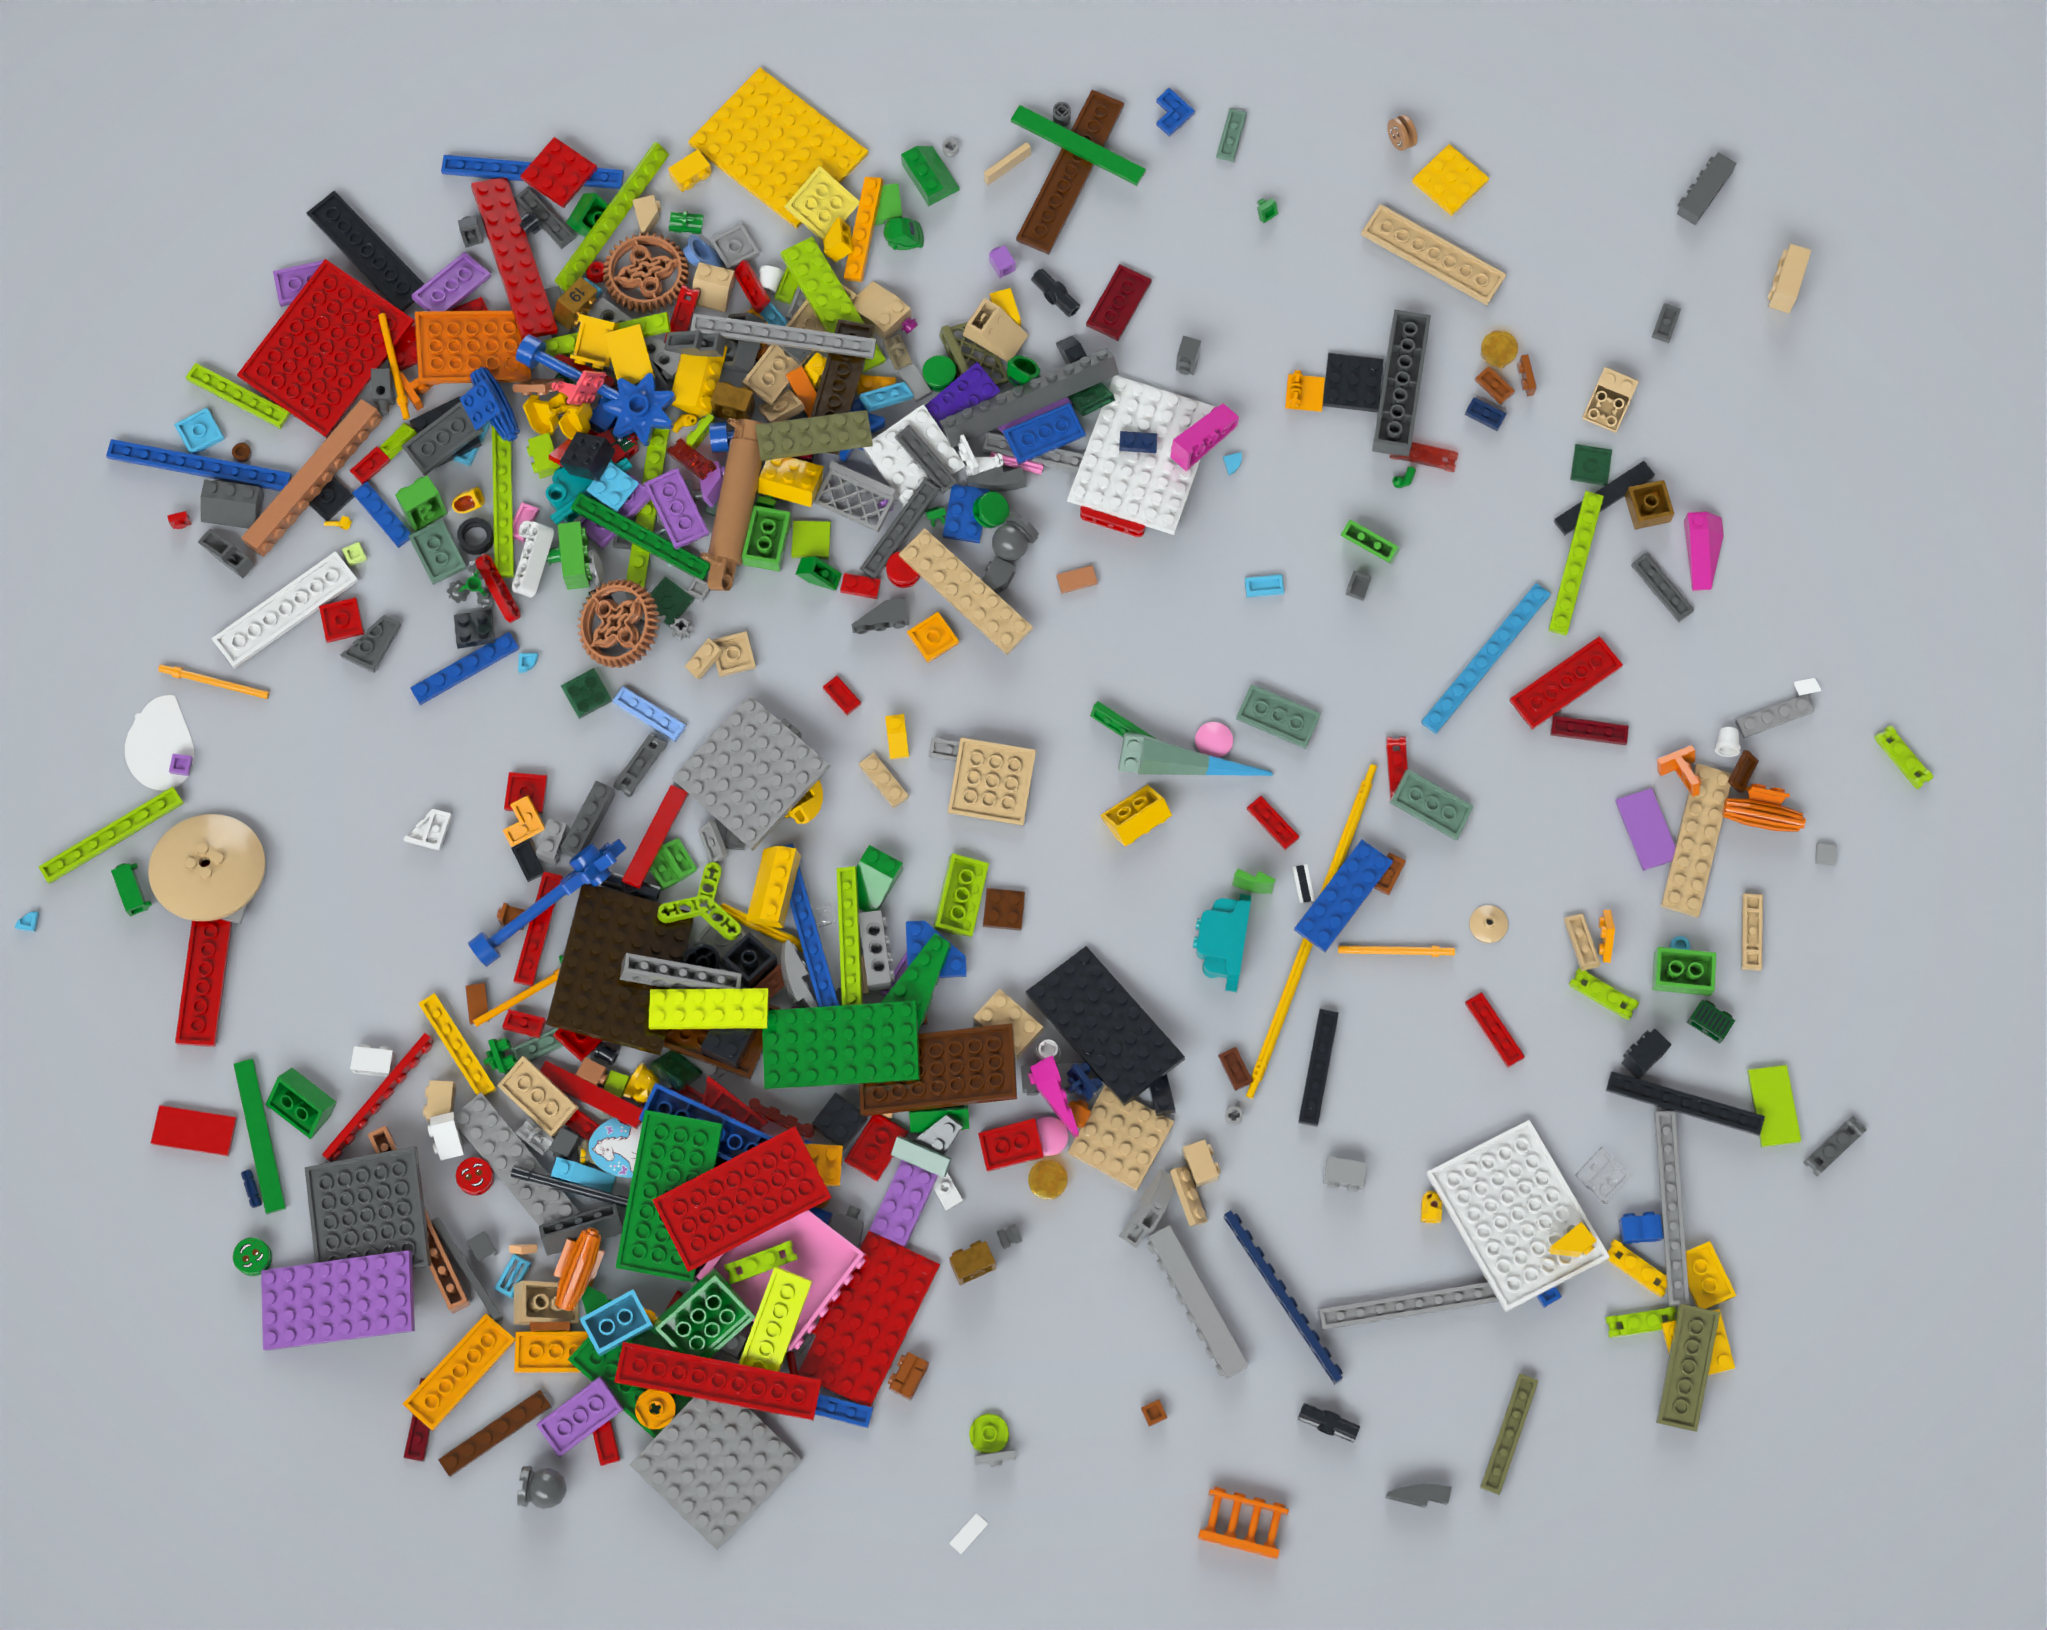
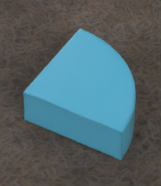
M1241 452L1223 457L1228 475H1232L1239 468L1242 461Z
M519 653L518 672L524 673L531 670L538 661V653Z
M29 912L16 922L14 928L35 932L39 912Z

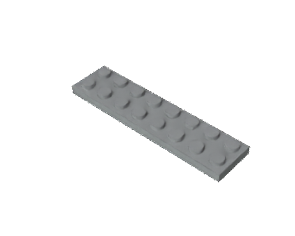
M482 1093L478 1094L454 1114L457 1126L539 1226L580 1214L562 1190L511 1177L513 1166L529 1169L547 1176L550 1175Z

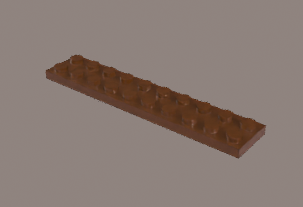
M1091 90L1071 131L1104 147L1125 103ZM1062 148L1016 237V241L1049 255L1094 164Z

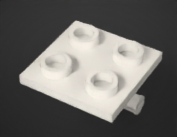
M964 434L960 436L958 455L965 462V471L968 477L1003 466L1004 461L999 453L995 454L994 457H974Z

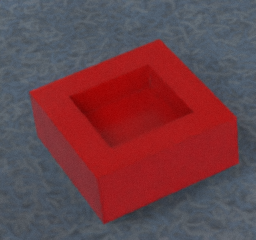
M186 511L167 515L169 524L173 529H183L191 525L190 517Z

